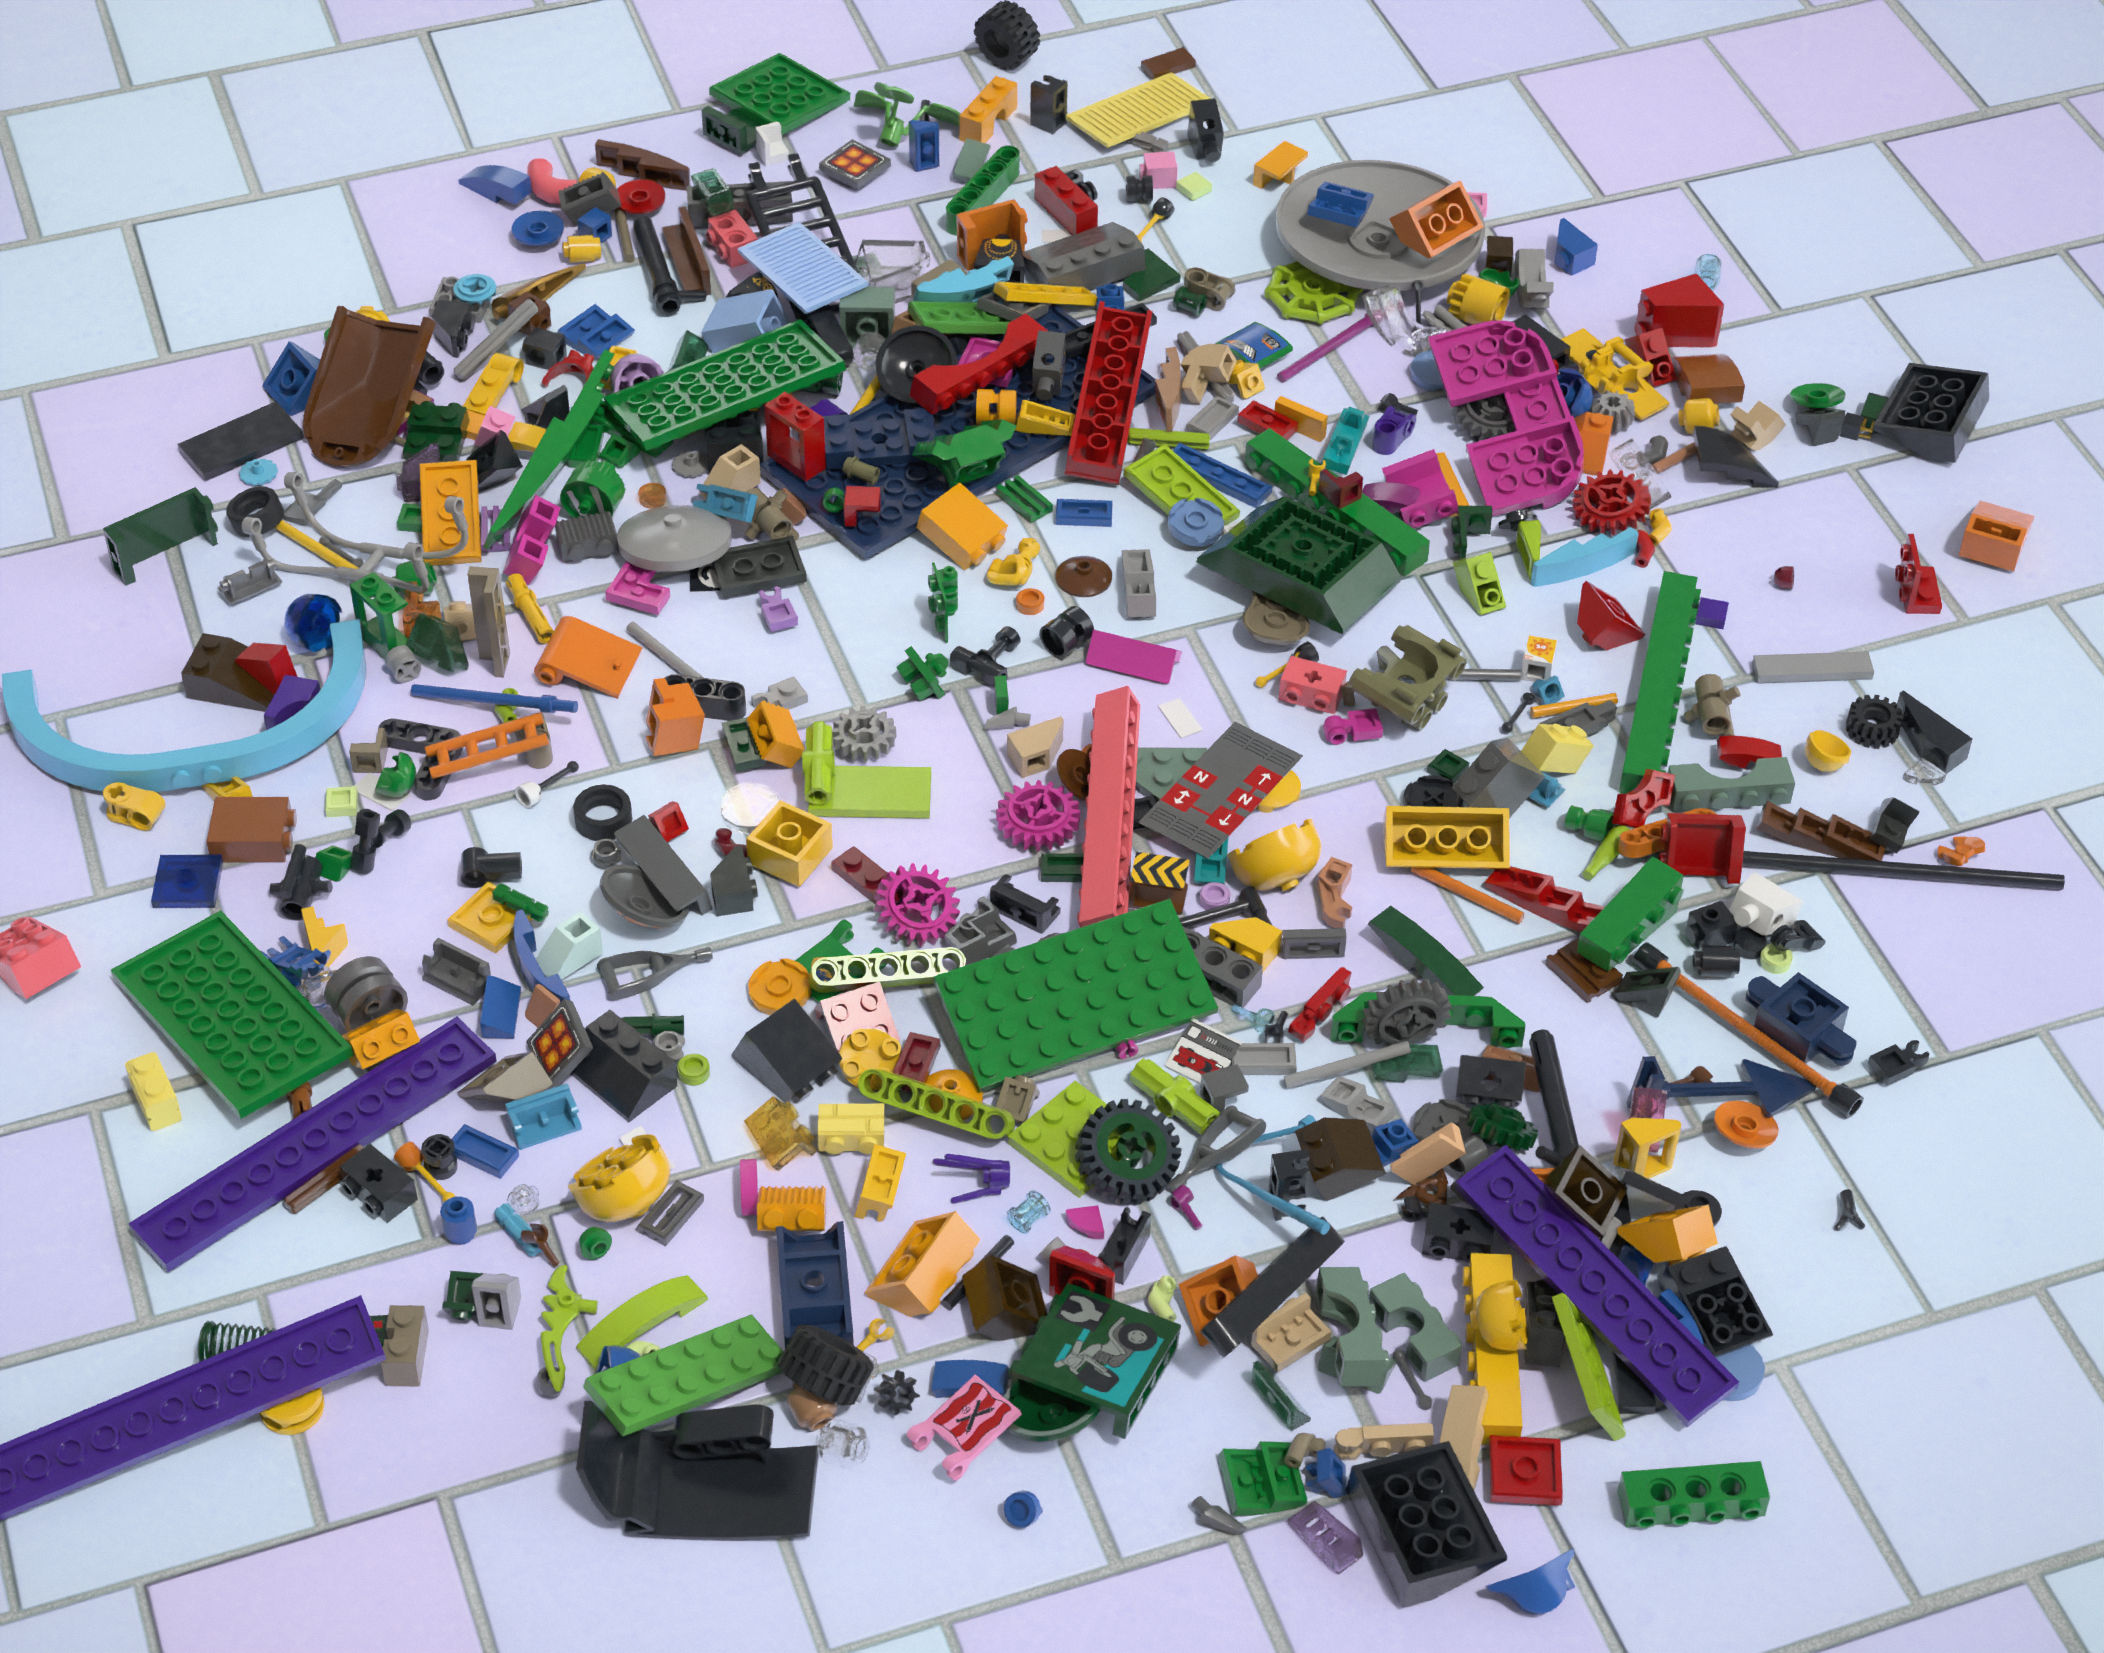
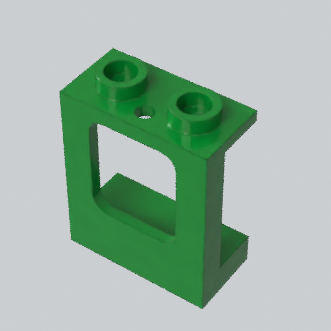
M375 572L350 584L355 620L359 619L362 639L384 660L391 649L401 645L409 647L413 654L416 653L414 644L394 626L392 617L393 613L408 606V602ZM364 602L377 615L376 617L368 621L366 618Z

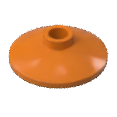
M1725 1102L1716 1109L1714 1114V1123L1718 1131L1731 1142L1743 1147L1764 1148L1770 1146L1775 1142L1779 1133L1775 1119L1773 1117L1767 1118L1761 1107L1749 1102Z

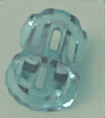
M1031 1190L1026 1194V1199L1021 1204L1007 1210V1218L1015 1229L1022 1234H1026L1031 1230V1225L1041 1216L1046 1217L1050 1214L1051 1208L1043 1195L1036 1190Z

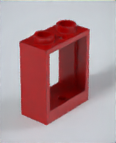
M786 392L765 404L767 456L805 482L825 470L824 417ZM790 428L799 433V442L790 436Z

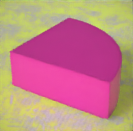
M1098 1205L1065 1210V1217L1070 1227L1087 1234L1089 1238L1104 1239V1228Z

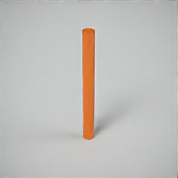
M1411 867V872L1518 924L1524 918V912L1433 868Z

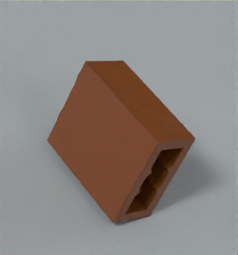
M215 797L206 841L211 863L285 862L287 850H292L293 847L291 827H296L297 823L296 809H291L289 797Z

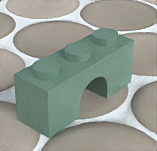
M1405 1272L1370 1288L1369 1303L1375 1305L1376 1320L1386 1333L1398 1327H1409L1417 1332V1334L1408 1337L1406 1359L1424 1382L1459 1366L1462 1349L1459 1336L1454 1331L1448 1329L1443 1322L1439 1310L1434 1306L1431 1307L1424 1298L1420 1286L1416 1282H1412Z

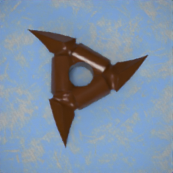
M1443 1168L1437 1172L1435 1177L1417 1182L1415 1186L1412 1184L1395 1199L1416 1196L1422 1204L1428 1207L1430 1202L1448 1205L1446 1202L1447 1184L1449 1183ZM1435 1190L1437 1194L1432 1195L1429 1194L1428 1191Z

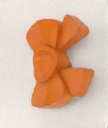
M1959 836L1953 837V844L1956 845L1955 850L1939 845L1937 854L1938 858H1944V861L1948 864L1962 866L1964 863H1968V858L1974 854L1985 852L1986 847L1985 842L1979 837Z

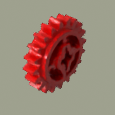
M1609 469L1607 475H1603L1598 471L1597 478L1594 479L1591 476H1587V484L1580 482L1579 490H1574L1572 502L1575 519H1580L1581 526L1589 524L1590 532L1598 528L1600 534L1610 531L1612 536L1616 534V530L1623 532L1628 526L1636 529L1637 521L1644 523L1645 515L1650 514L1651 495L1649 494V487L1643 486V479L1634 481L1633 473L1626 477L1623 470H1620L1618 474H1613V471ZM1627 496L1633 501L1632 503L1627 501Z

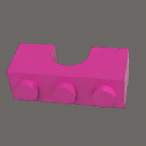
M537 495L533 497L521 514L503 571L504 574L508 576L515 573L521 574L526 585L529 586L544 564L549 547L545 542L555 527L561 507Z

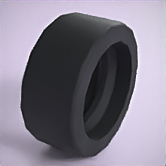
M257 486L246 489L231 499L226 507V515L238 535L250 537L249 534H245L242 531V521L244 518L254 517L260 519L262 523L260 532L265 534L281 522L284 517V508L278 495L272 488ZM263 508L262 510H260V511H258V512H256V513H254V514L248 515L249 513H251L252 511H254V510H256V509Z
M600 784L591 786L583 790L575 798L573 810L576 828L582 836L592 841H599L601 839L615 840L614 832L633 820L628 794L623 789L614 785ZM599 806H613L620 810L616 816L605 820H595L586 816L589 810Z

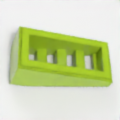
M1539 520L1521 521L1518 524L1516 545L1530 581L1533 563L1540 560L1541 524Z

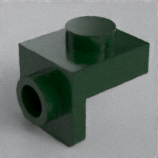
M450 1271L447 1301H443L442 1309L451 1314V1319L471 1320L472 1315H477L472 1284L475 1279L484 1273Z

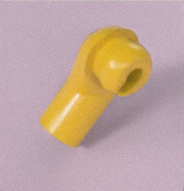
M1660 508L1652 510L1649 514L1650 524L1653 529L1649 536L1654 547L1658 546L1672 530L1668 517L1664 515V511Z

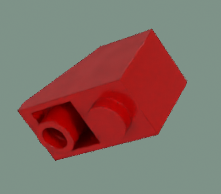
M1662 328L1624 339L1629 349L1643 361H1649L1653 365L1651 373L1644 378L1648 384L1655 387L1677 380Z

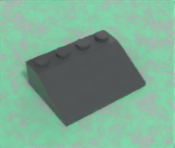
M1110 222L1022 252L1025 268L1036 284L1077 286L1091 290L1098 286L1129 277L1132 273L1146 270L1144 245L1132 230L1115 222Z

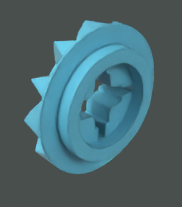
M483 274L467 275L460 278L454 284V296L460 302L470 303V306L474 303L481 305L483 301L491 302V297L496 295V283L491 277Z

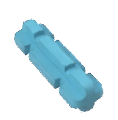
M503 1203L500 1207H497L494 1211L495 1219L502 1226H506L505 1230L520 1246H524L525 1252L529 1256H536L542 1252L537 1244L525 1243L522 1240L521 1231H532V1228L519 1214H514L515 1210L510 1204Z

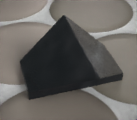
M563 385L521 409L525 415L526 424L547 429L553 417L565 421L570 412L566 386Z

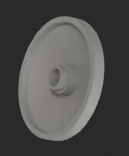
M669 505L640 512L626 520L617 533L619 553L627 562L643 569L663 572L690 570L712 563L728 551L732 542L731 527L724 516L713 514L693 505Z

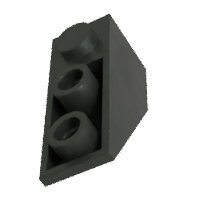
M1544 1279L1537 1280L1536 1282L1527 1281L1526 1322L1528 1341L1525 1344V1364L1560 1368L1564 1333L1552 1297L1558 1294Z

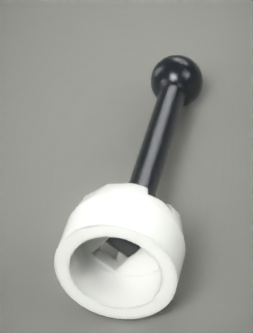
M570 761L566 768L540 784L528 781L515 788V795L518 801L525 808L532 807L541 799V790L569 772H577L579 765L576 761Z

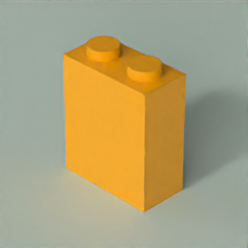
M958 483L921 510L916 528L965 571L973 564H980L990 551H997L1003 546L1006 541L1005 534L1008 525L965 486Z

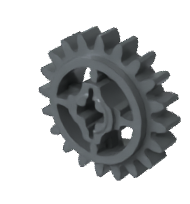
M1503 394L1453 407L1452 416L1456 417L1454 423L1462 424L1460 431L1468 430L1470 438L1477 436L1479 441L1516 431Z
M1413 978L1410 983L1400 980L1399 985L1394 987L1390 984L1387 985L1385 992L1377 991L1376 1000L1367 1001L1369 1008L1363 1009L1365 1017L1362 1018L1369 1039H1374L1376 1045L1384 1042L1385 1047L1408 1041L1409 1046L1414 1047L1418 1041L1425 1043L1429 1035H1438L1437 1028L1446 1027L1444 1020L1451 1018L1449 1010L1452 1007L1445 989H1440L1438 982L1430 985L1429 979H1425L1421 983H1418L1416 978Z

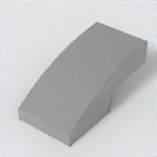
M1338 1076L1321 1094V1100L1344 1118L1365 1120L1372 1133L1375 1127L1389 1123L1396 1115L1394 1105L1367 1095L1365 1085L1342 1076Z

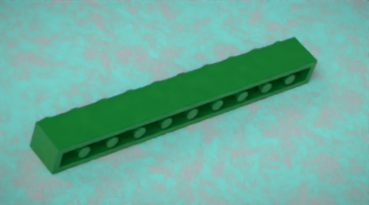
M1668 571L1663 572L1619 793L1625 794L1633 791L1642 781L1646 769L1666 773L1665 770L1660 769L1661 766L1667 767L1670 750L1664 748L1665 745L1671 746L1674 729L1669 728V725L1675 726L1678 708H1674L1673 704L1679 705L1682 688L1677 687V684L1683 685L1686 668L1681 667V664L1687 665L1690 648L1684 646L1685 644L1691 645L1694 628L1688 626L1695 625L1698 610L1697 608H1692V605H1699L1701 589H1696L1698 579L1696 576Z

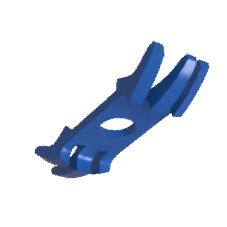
M285 936L278 938L285 951L279 952L274 948H270L267 952L271 957L261 951L278 970L283 969L297 975L299 980L307 978L308 972L310 976H315L323 971L331 955L330 950L322 953L317 948L312 951L299 947L296 942L292 944Z

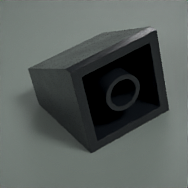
M795 998L747 1031L731 1054L741 1066L785 1104H788L795 1098L798 1101L803 1100L814 1090L812 1086L821 1080L824 1084L838 1073L836 1067L843 1059Z

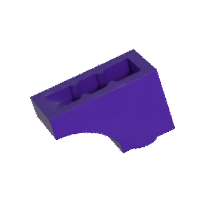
M285 675L263 715L266 730L286 721L302 710L321 690L319 681Z

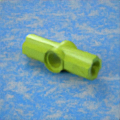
M816 721L811 726L806 727V750L802 752L803 775L805 778L804 795L805 801L812 803L814 806H823L827 801L831 800L832 776H835L834 750L832 749L833 731L832 726L825 724L824 721Z
M1141 1059L1130 1073V1081L1153 1098L1154 1104L1160 1112H1163L1170 1118L1174 1115L1200 1135L1220 1114L1218 1110L1196 1094L1194 1086L1187 1078L1180 1075L1174 1078L1150 1059Z

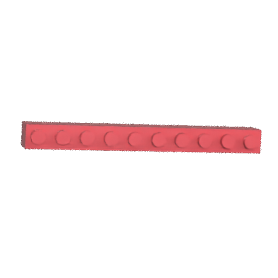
M1129 686L1097 694L1095 708L1092 709L1094 725L1090 733L1092 751L1089 752L1091 766L1090 774L1087 775L1089 794L1086 797L1087 819L1084 820L1086 835L1085 842L1082 844L1084 862L1081 865L1082 888L1079 889L1081 904L1080 912L1077 914L1080 928L1128 912L1141 706Z

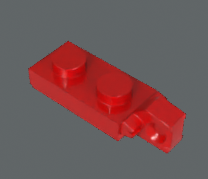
M1340 967L1304 1005V1010L1289 1025L1288 1033L1301 1040V1042L1314 1035L1315 1024L1318 1021L1324 1022L1332 1012L1333 1005L1337 1001L1342 1003L1351 991L1349 982L1352 972L1344 967Z

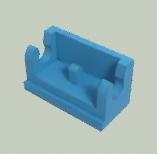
M568 1083L505 1104L508 1125L519 1150L582 1130V1125L577 1115L579 1110Z

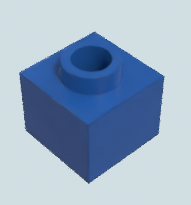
M595 207L577 219L579 236L593 235V237H599L601 244L612 237L611 216Z

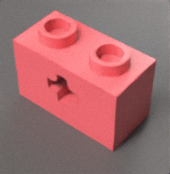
M1291 656L1280 679L1279 700L1335 714L1343 697L1341 687L1346 683L1347 670Z

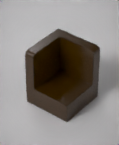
M1487 236L1485 269H1495L1499 273L1509 271V276L1511 277L1513 237Z

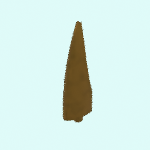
M583 263L549 273L495 298L491 304L494 318L500 319L502 317L507 319L509 317L508 303L527 291L537 298L546 301L586 268V264Z

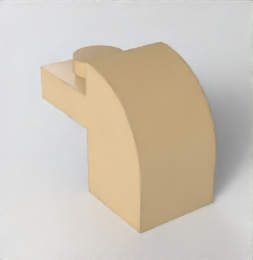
M1204 344L1194 348L1183 358L1180 365L1185 371L1186 376L1182 379L1181 388L1190 403H1201L1209 381L1229 382L1237 360L1228 345Z
M1758 401L1748 413L1737 406L1730 414L1736 423L1731 435L1754 451L1760 450L1771 443L1786 426L1781 416L1761 401Z

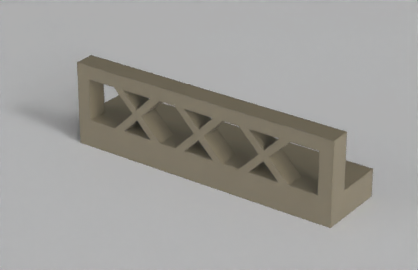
M469 566L467 577L479 659L493 660L495 677L504 678L510 657V646L499 568Z

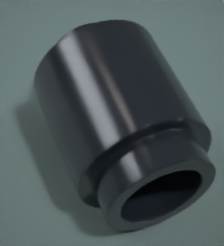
M1700 945L1699 950L1693 952V970H1698L1700 977H1731L1732 974H1739L1740 951L1739 949H1732L1731 946Z

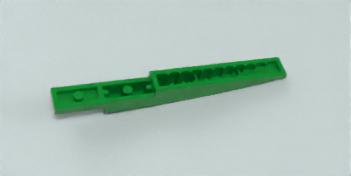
M604 349L565 421L553 417L491 527L483 548L487 550L491 548L518 521L533 497L541 495L576 448L603 400L604 395L601 392L605 384L601 383L603 379L608 381L614 368L611 365L614 353Z

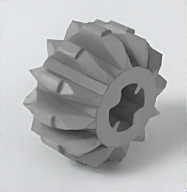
M1608 390L1604 394L1597 393L1589 410L1591 413L1614 416L1612 431L1615 434H1618L1619 430L1627 431L1635 418L1634 401L1628 399V394L1620 395L1618 390L1615 393H1611Z

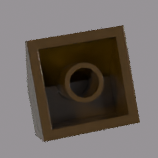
M1324 1117L1295 1131L1301 1150L1308 1149L1310 1158L1307 1166L1310 1169L1314 1184L1326 1201L1386 1174L1365 1120Z
M990 1254L962 1276L966 1290L965 1296L969 1302L972 1315V1324L975 1331L998 1341L1035 1335L1039 1319L1042 1315H1048L1038 1276L1033 1272Z

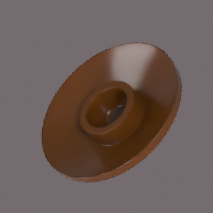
M1075 556L1063 561L1058 566L1055 578L1057 585L1067 594L1076 597H1093L1103 593L1110 587L1112 571L1101 559L1092 556Z
M1067 749L1057 759L1056 766L1059 778L1070 793L1086 801V797L1089 794L1087 775L1090 774L1091 766L1089 755L1077 749Z

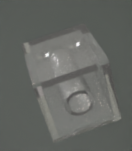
M862 239L853 269L868 281V287H895L896 304L911 298V281L922 276L925 269L930 266V253L926 252L924 241Z

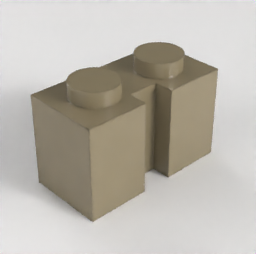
M390 1305L386 1325L388 1339H384L383 1351L387 1359L381 1362L385 1386L420 1387L429 1332L425 1307L422 1305Z

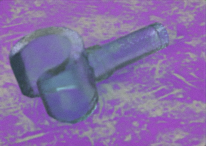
M1233 1005L1231 1010L1254 1022L1253 1027L1259 1033L1265 1032V1029L1269 1024H1273L1275 1019L1274 1012L1267 1008L1260 1009L1255 1013L1238 1005Z

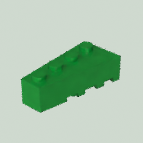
M1652 856L1580 933L1577 953L1607 972L1617 964H1621L1629 953L1677 913L1679 900L1684 893L1682 889L1684 875Z

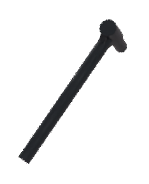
M1248 886L1240 892L1237 902L1179 918L1182 926L1187 929L1240 913H1244V915L1251 918L1256 917L1272 925L1267 916L1265 905L1256 889L1252 886Z

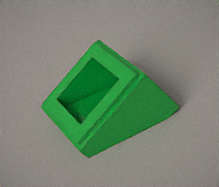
M612 433L599 457L622 469L641 450L634 443Z
M332 845L316 853L315 858L323 865L321 877L339 882L351 869V851Z

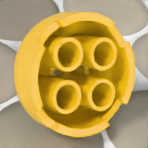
M1311 818L1304 820V824L1300 825V828H1297V825L1293 823L1250 841L1249 844L1245 845L1242 853L1239 848L1229 852L1227 857L1238 880L1245 886H1252L1258 891H1267L1281 887L1282 891H1286L1298 886V879L1311 872L1321 856V840Z
M639 1135L632 1137L631 1142L633 1144L623 1145L616 1149L612 1146L589 1160L575 1172L573 1177L576 1182L569 1184L568 1189L586 1215L602 1222H617L630 1217L636 1218L646 1213L650 1206L659 1199L669 1182L670 1164L666 1153L655 1135Z

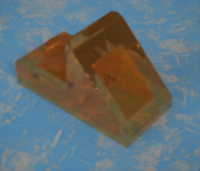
M416 581V582H408V583H410V584L417 585V581ZM405 589L404 600L408 602V606L403 609L404 634L411 642H414L441 623L439 601H425L424 593H415Z

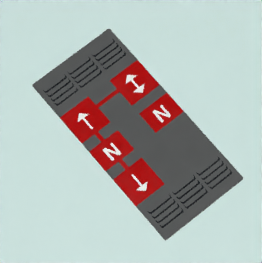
M1234 722L1139 823L1209 858L1299 762L1303 755Z

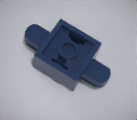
M1799 972L1781 987L1764 976L1751 979L1748 984L1745 1001L1758 1010L1754 1028L1766 1034L1767 1037L1773 1039V1041L1780 1044V1046L1806 1064L1818 1053L1837 1066L1847 1065L1852 1061L1857 1041L1843 1031L1849 1006Z

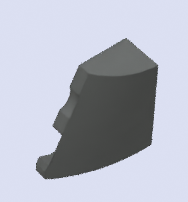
M985 896L977 900L978 908L972 914L965 913L960 918V922L956 926L951 927L944 935L948 947L957 948L964 954L965 966L993 955L1004 944L1011 946L1017 943L1016 933L1000 919L998 908Z

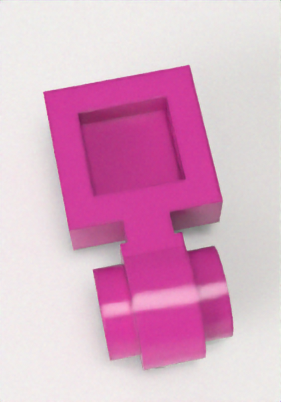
M1376 708L1347 711L1346 719H1342L1338 715H1332L1325 719L1323 725L1326 739L1335 745L1345 742L1347 735L1350 733L1353 741L1382 738L1383 727Z

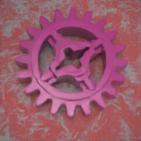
M1037 780L1036 785L1032 786L1029 782L1025 781L1024 788L1021 789L1014 785L1013 794L1005 791L1004 800L998 801V809H996L998 830L1003 831L1004 839L1012 837V845L1015 846L1022 842L1024 850H1027L1030 845L1035 846L1037 852L1040 851L1041 846H1046L1049 850H1052L1053 843L1064 846V838L1072 840L1073 832L1079 830V802L1073 801V793L1064 794V786L1054 789L1053 782L1051 781L1047 786L1042 785L1040 780Z
M911 863L908 871L902 865L898 866L896 874L889 871L886 878L881 880L878 886L879 890H877L874 899L878 901L874 911L882 912L877 920L878 923L888 922L885 932L889 933L895 930L897 932L895 935L896 941L900 940L902 936H906L908 946L911 945L914 939L918 940L920 947L924 946L927 939L933 945L936 944L939 937L945 939L944 935L951 927L955 926L957 923L955 920H957L960 914V910L956 909L960 899L953 897L957 890L956 887L947 888L946 884L949 878L945 877L939 880L937 878L939 875L938 869L929 874L926 864L923 865L921 871H917L914 863ZM902 890L904 893L902 901L899 905H896L894 895L897 891ZM938 904L939 917L933 921L930 917L932 908Z

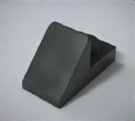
M1815 408L1795 413L1796 424L1807 425V429H1810L1813 446L1837 441L1846 416L1845 410Z
M1897 798L1884 799L1881 803L1870 839L1897 854L1904 844L1908 828L1920 811Z
M1679 967L1626 972L1614 994L1619 1002L1646 1000L1655 1016L1659 1017L1674 990L1681 970Z

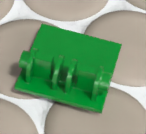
M932 562V575L927 576L929 590L932 592V596H928V605L930 612L936 614L934 616L937 633L942 632L946 644L948 643V616L954 615L958 610V573L952 566H946L944 569L937 570L935 562Z

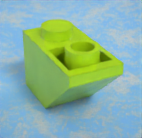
M1491 552L1473 555L1452 562L1461 592L1479 615L1507 607Z

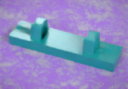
M1350 406L1348 409L1343 408L1321 465L1324 460L1326 461V469L1345 475L1348 474L1367 427L1369 415L1364 414L1363 410Z

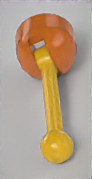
M407 1142L396 1151L394 1161L406 1171L417 1169L439 1192L443 1203L449 1198L455 1197L452 1192H447L422 1166V1152L414 1142Z

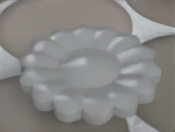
M1430 311L1422 313L1424 319L1431 324L1428 330L1433 334L1437 335L1439 330L1442 332L1454 330Z
M697 451L680 453L672 461L673 470L677 472V475H682L683 477L694 478L708 472L706 455L700 454Z

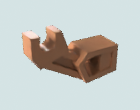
M1331 857L1319 873L1317 890L1323 911L1322 918L1331 927L1344 928L1345 917L1350 918L1352 916L1353 907L1341 897L1351 880L1353 864Z

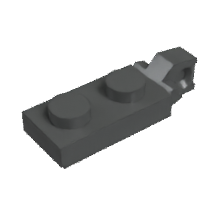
M1611 700L1597 706L1589 705L1586 702L1539 724H1558L1568 727L1575 725L1584 730L1588 736L1608 726V723L1615 720L1617 707Z

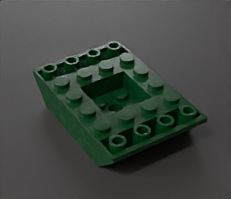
M1286 496L1254 509L1197 557L1196 563L1340 634H1344L1401 582V575L1382 542Z

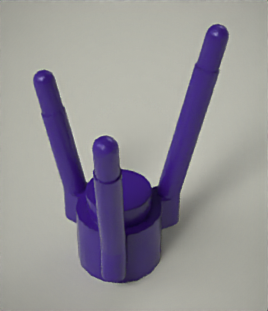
M949 1153L944 1155L945 1159H933V1164L982 1170V1184H989L987 1188L952 1197L951 1203L953 1204L986 1195H1001V1187L1010 1186L1009 1161L987 1160Z

